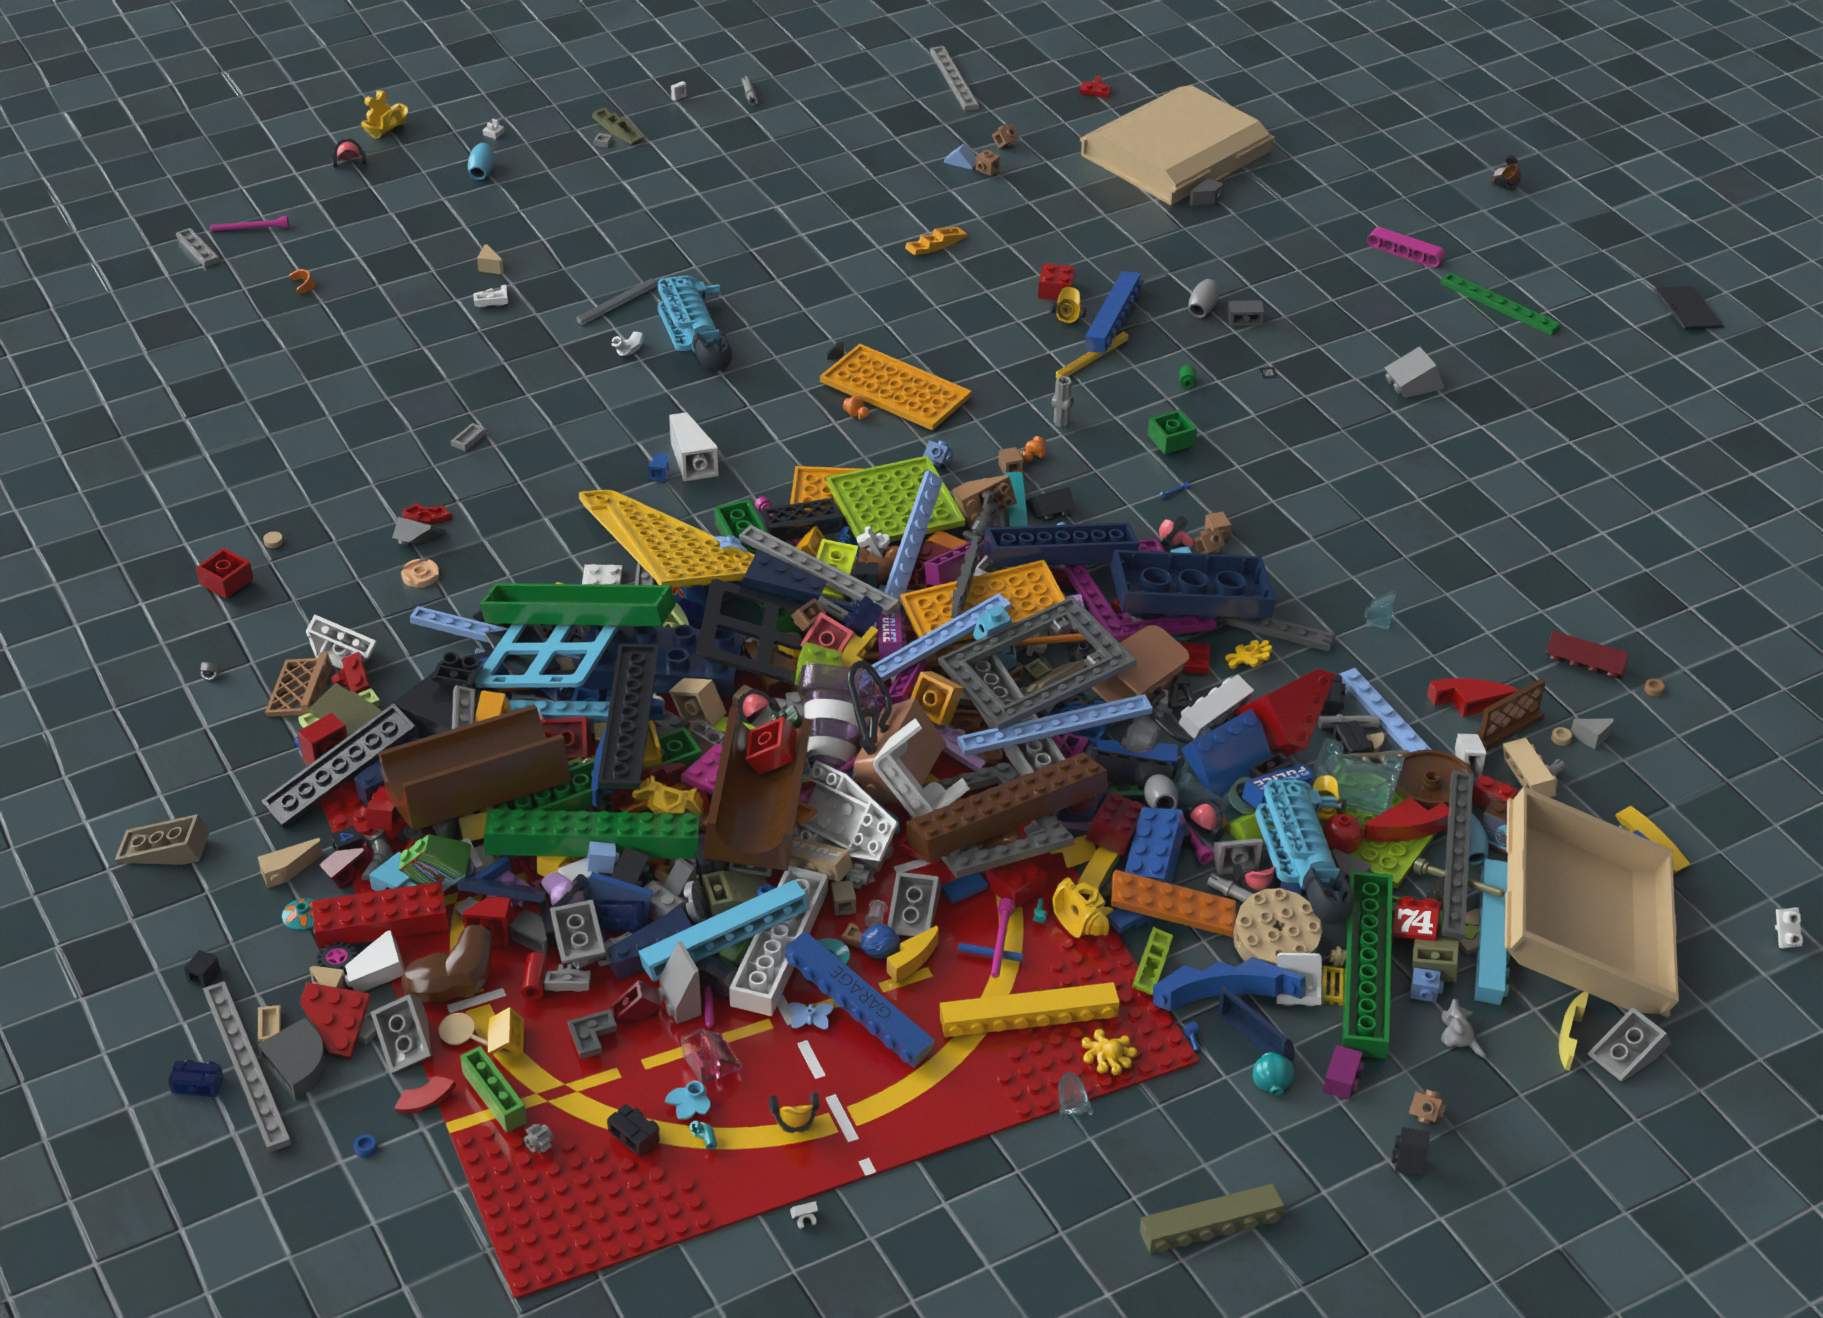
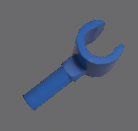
M1193 1021L1186 1024L1184 1035L1191 1040L1194 1051L1199 1052L1200 1049L1195 1035L1200 1030L1198 1024Z

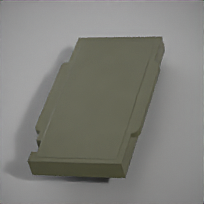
M337 683L328 689L309 708V712L318 719L333 713L346 725L347 736H350L382 712V710L354 691H348Z

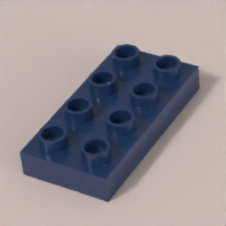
M1114 550L1111 571L1121 612H1126L1134 617H1143L1147 613L1164 614L1175 619L1181 618L1184 615H1199L1208 620H1218L1222 616L1238 617L1247 622H1254L1259 618L1272 619L1276 598L1262 556Z
M686 624L678 625L674 628L621 626L586 682L580 687L612 690L619 644L659 645L654 693L670 694L669 691L683 678L712 680L719 697L733 698V695L736 693L741 670L700 658L696 651L701 629H695L693 626ZM591 625L586 642H594L604 626ZM716 628L713 647L744 657L743 643H745V635ZM581 654L578 666L580 665L586 654Z

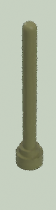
M1418 858L1415 861L1413 867L1415 874L1421 876L1431 874L1445 879V870L1432 866L1429 860ZM1468 878L1467 887L1497 897L1505 895L1503 889Z

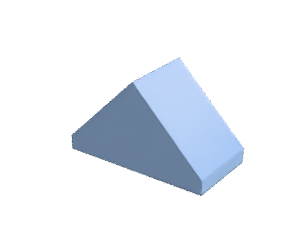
M964 143L952 151L945 158L944 163L973 170L976 166V156Z

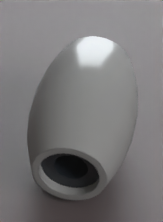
M1205 279L1194 288L1188 304V310L1192 316L1203 318L1215 307L1219 297V285L1212 279Z
M1154 774L1149 777L1144 787L1147 804L1151 808L1175 809L1178 804L1179 795L1174 782L1162 774Z

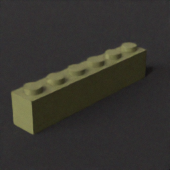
M1272 1183L1141 1217L1140 1234L1149 1254L1165 1252L1171 1248L1185 1247L1190 1243L1202 1240L1208 1241L1213 1237L1230 1235L1236 1231L1253 1229L1256 1226L1267 1223H1276L1282 1220L1284 1205Z

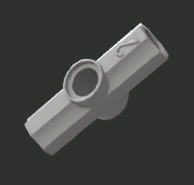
M1067 376L1056 379L1055 394L1051 402L1052 407H1054L1053 422L1057 427L1068 426L1070 410L1074 403V397L1071 396L1072 381Z

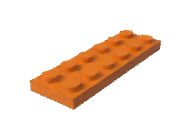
M1115 870L1112 875V907L1233 937L1236 922V900Z

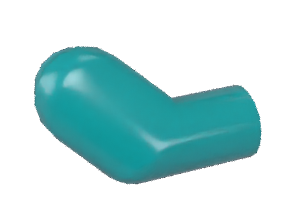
M693 1121L689 1127L692 1134L703 1139L708 1150L717 1148L713 1128L708 1124Z

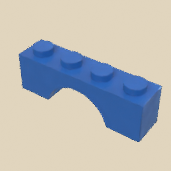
M1097 740L1098 750L1170 761L1174 767L1173 775H1176L1178 744L1157 743L1148 752L1133 753L1122 748L1118 741Z

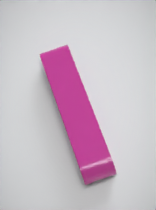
M1381 227L1375 228L1367 237V242L1371 247L1430 267H1437L1446 256L1445 250L1441 247Z

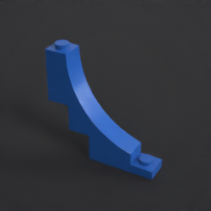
M1253 957L1237 967L1218 961L1204 971L1184 965L1153 985V1005L1168 1011H1173L1195 1000L1219 996L1223 986L1227 987L1234 994L1277 997L1281 993H1285L1299 999L1306 996V976Z

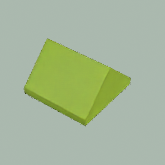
M1256 810L1252 814H1245L1225 824V828L1237 840L1258 838L1262 839V846L1266 845L1255 816ZM1267 825L1268 828L1275 829V827Z

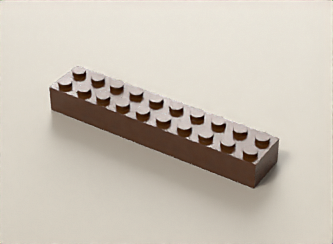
M1084 752L1076 754L1071 758L1058 761L1048 767H1043L1030 774H1025L1012 781H1007L1004 784L989 788L986 791L971 795L966 799L953 802L948 806L935 809L930 813L907 821L908 843L926 860L931 862L953 851L964 849L1107 792V770Z

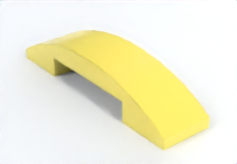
M1586 991L1577 996L1568 1007L1560 1031L1559 1054L1565 1070L1569 1071L1577 1045V1040L1569 1038L1573 1020L1582 1022L1589 992Z

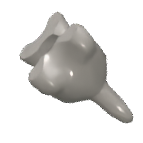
M1453 999L1449 1010H1444L1442 1013V1021L1448 1026L1442 1033V1042L1447 1047L1462 1048L1470 1046L1477 1055L1482 1058L1486 1057V1054L1474 1039L1473 1027L1467 1019L1473 1012L1460 1007L1458 1000Z

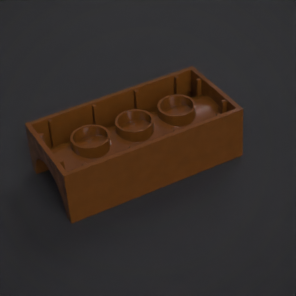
M535 704L378 752L386 795L413 831L571 781L565 739L562 734L551 738L546 737L540 721L538 708Z
M730 707L707 820L704 859L788 871L812 719L804 718L801 726L796 730L797 739L794 761L759 775L745 760L750 729L741 721L738 708Z

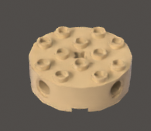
M1282 888L1264 889L1252 894L1240 906L1233 930L1235 948L1243 961L1253 957L1277 966V955L1279 953H1316L1322 934L1321 920L1315 915L1310 902L1298 893Z

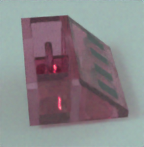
M700 1028L681 1036L682 1055L702 1084L743 1068L740 1060L722 1034Z

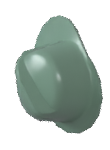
M1248 777L1239 778L1228 793L1232 808L1237 809L1243 814H1252L1256 810L1255 807L1242 798L1246 781L1251 779Z

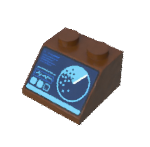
M1493 799L1484 811L1480 822L1485 830L1489 848L1508 856L1506 852L1507 805Z

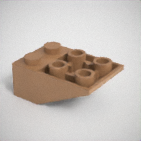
M1009 475L968 481L952 489L956 505L964 516L965 523L969 528L972 527L977 515L983 509L982 506L986 492H992L991 501L997 504L995 511H993L994 515L1017 504Z

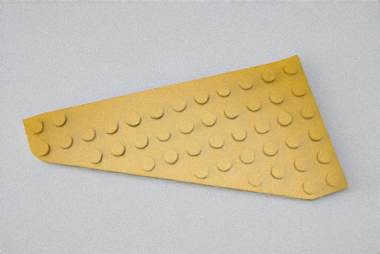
M594 490L579 492V499L582 504L656 580L658 585H671L673 589V587L681 586L685 588L692 585L706 586L713 579L726 582H742L755 556L753 553L745 552L735 547L720 548L721 543L714 540L715 536L616 491Z

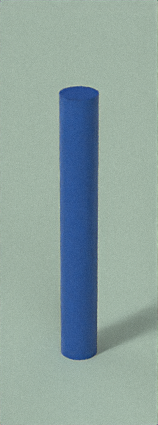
M959 943L958 951L994 957V948ZM1004 950L1002 959L1022 962L1023 953Z

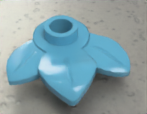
M692 1081L685 1088L672 1090L665 1099V1103L677 1106L676 1115L680 1120L689 1119L696 1112L705 1115L710 1108V1100L706 1097V1088L699 1081Z

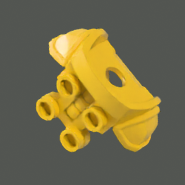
M381 90L377 92L376 99L368 96L364 100L365 105L370 107L371 110L367 112V120H363L361 126L365 132L374 138L381 137L387 130L398 125H405L408 116V107L406 105L397 103L390 107V105L385 104L388 94Z
M650 775L649 778L641 782L640 790L636 789L632 793L635 799L649 798L647 807L654 811V813L684 814L686 809L692 814H699V816L704 814L703 800L700 797V793L697 792V788L689 791L678 790L656 782L654 776Z
M1069 877L1058 884L1053 896V908L1056 917L1064 928L1076 938L1086 934L1095 936L1108 935L1109 921L1106 915L1113 912L1114 909L1104 907L1105 901L1099 890L1087 882L1074 885ZM1081 894H1089V900L1086 901Z

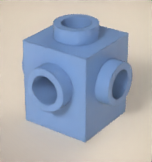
M929 440L923 456H928L934 466H948V463L953 458V449L949 448V444L939 440L936 443Z
M1414 968L1410 998L1436 1002L1438 994H1442L1444 981H1440V971Z

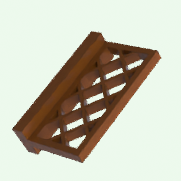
M1541 678L1484 709L1480 731L1474 734H1478L1486 751L1543 720L1544 713L1539 709L1546 683L1544 679Z

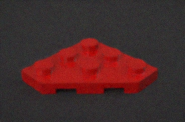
M306 982L300 1004L312 1025L315 1024L318 1029L316 1031L319 1033L324 1046L332 1056L352 1059L371 995L369 993Z

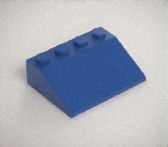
M1252 709L1193 740L1181 749L1207 794L1214 801L1229 793V790L1239 778H1249V768L1271 757L1263 726Z

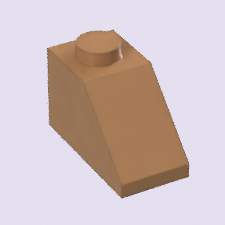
M814 598L795 611L791 617L794 619L795 624L804 631L816 621L821 612L824 614L826 612Z

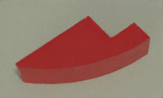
M1451 678L1430 681L1427 696L1434 706L1452 702L1461 716L1465 717L1484 712L1485 708L1517 692L1518 689L1482 679Z
M1409 797L1368 821L1365 825L1363 838L1371 841L1389 842L1413 840L1433 835L1448 828L1449 807L1442 802L1428 811L1413 798Z

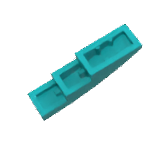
M1004 472V475L1010 476L1017 504L1007 509L1009 527L1028 526L1022 472Z

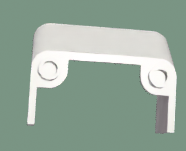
M916 718L891 736L873 761L875 771L913 819L930 813L935 809L950 805L970 789L963 778L947 790L937 782L929 783L922 788L899 757L908 748L907 740L922 729Z

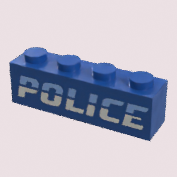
M1303 763L1247 780L1242 798L1257 809L1259 804L1267 803L1264 795L1267 781L1283 780L1285 777H1292L1296 780L1307 782L1313 789L1315 780L1319 775Z

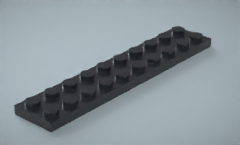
M619 644L598 776V789L640 790L659 645Z

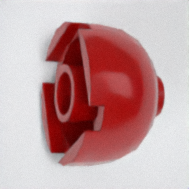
M1342 813L1332 815L1325 821L1322 828L1327 844L1331 849L1335 848L1350 854L1357 851L1358 847L1362 844V826L1352 815Z

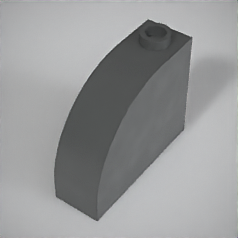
M306 1018L258 1043L261 1059L295 1099L314 1088L322 1078L326 1067L322 1039L316 1031L318 1028L315 1024H310Z

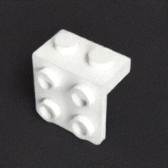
M1279 953L1277 955L1278 967L1306 976V996L1299 999L1281 993L1277 996V1004L1285 1006L1296 1004L1310 1007L1321 1005V955L1317 953Z

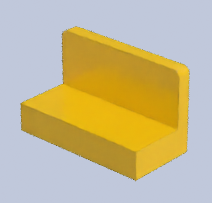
M653 720L649 721L643 768L662 764L661 747Z
M1087 835L1074 838V845L1051 851L1050 853L1062 852L1066 867L1069 868L1090 861L1096 852L1094 843L1085 840Z
M508 1008L489 1019L488 1052L494 1054L506 1048L516 1057L521 1055L524 1044V1018L513 1009Z

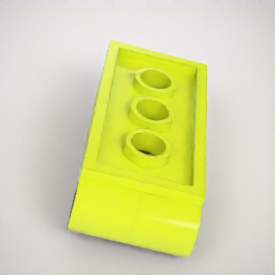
M822 539L816 558L851 575V569H855V563L857 562L858 546ZM827 585L821 594L844 601L847 596Z

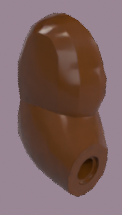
M479 925L467 926L461 932L456 945L450 952L439 951L410 963L402 976L404 994L420 997L421 1001L426 1003H442L455 998L475 995L485 987L490 972L493 948L492 932L486 927Z

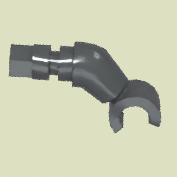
M986 492L982 506L983 509L977 515L970 531L966 530L962 534L966 537V542L972 541L973 536L983 537L986 528L992 527L994 522L993 511H995L997 506L995 502L991 501L992 492Z
M375 829L376 835L368 836L367 834L363 836L367 847L373 850L371 863L361 876L362 880H369L370 873L394 856V851L389 845L386 830Z

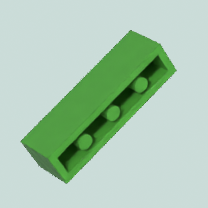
M479 1046L461 1055L464 1076L506 1133L527 1123L524 1103L482 1047Z

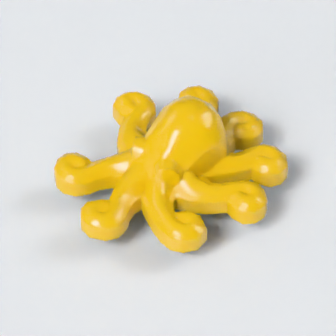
M1253 640L1246 647L1243 644L1236 646L1237 654H1228L1225 656V659L1229 662L1228 665L1232 669L1242 663L1245 665L1249 664L1251 667H1258L1263 664L1264 660L1270 659L1269 653L1273 651V648L1268 640L1262 641L1261 644L1258 640Z
M1097 1029L1094 1032V1038L1098 1042L1091 1041L1089 1037L1083 1038L1082 1046L1086 1049H1091L1085 1053L1084 1061L1090 1064L1093 1062L1094 1056H1097L1099 1064L1097 1070L1099 1073H1106L1108 1065H1110L1112 1068L1111 1073L1119 1075L1122 1072V1067L1126 1069L1131 1067L1132 1060L1130 1058L1137 1056L1136 1048H1126V1046L1130 1045V1038L1128 1036L1109 1040L1104 1037V1030Z

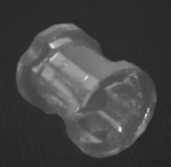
M871 901L869 904V914L865 917V924L869 927L875 924H883V916L888 910V906L883 901Z

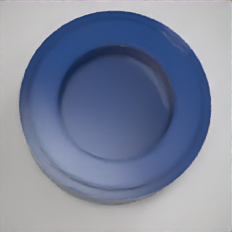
M369 1134L357 1137L353 1144L356 1155L361 1158L371 1157L378 1150L376 1138Z

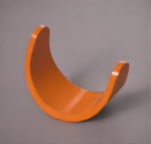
M305 269L296 270L289 275L291 280L307 279L297 288V293L299 294L309 292L316 286L315 280Z

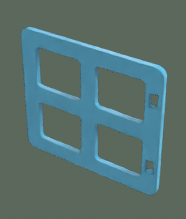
M528 624L511 625L485 662L484 667L479 671L474 681L475 687L582 686L619 627L616 625H605L594 642L563 643L574 625L565 626L558 624L544 643H516ZM538 654L527 672L523 675H494L507 655ZM557 654H586L572 675H542L553 657Z

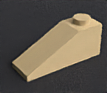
M319 838L259 856L260 871L267 888L290 881L323 855Z

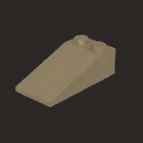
M1084 659L1061 665L1024 688H1020L1023 696H1026L1082 670L1086 666ZM1055 705L1036 713V715L1049 714Z
M198 814L129 829L124 834L115 861L116 863L171 865L194 863L200 861L210 830Z

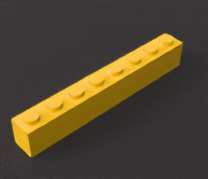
M1114 982L940 1003V1021L944 1037L1000 1032L1003 1030L1104 1018L1109 1019L1118 1017L1119 999Z

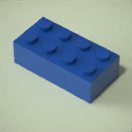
M1141 809L1125 872L1172 884L1187 826L1182 810Z

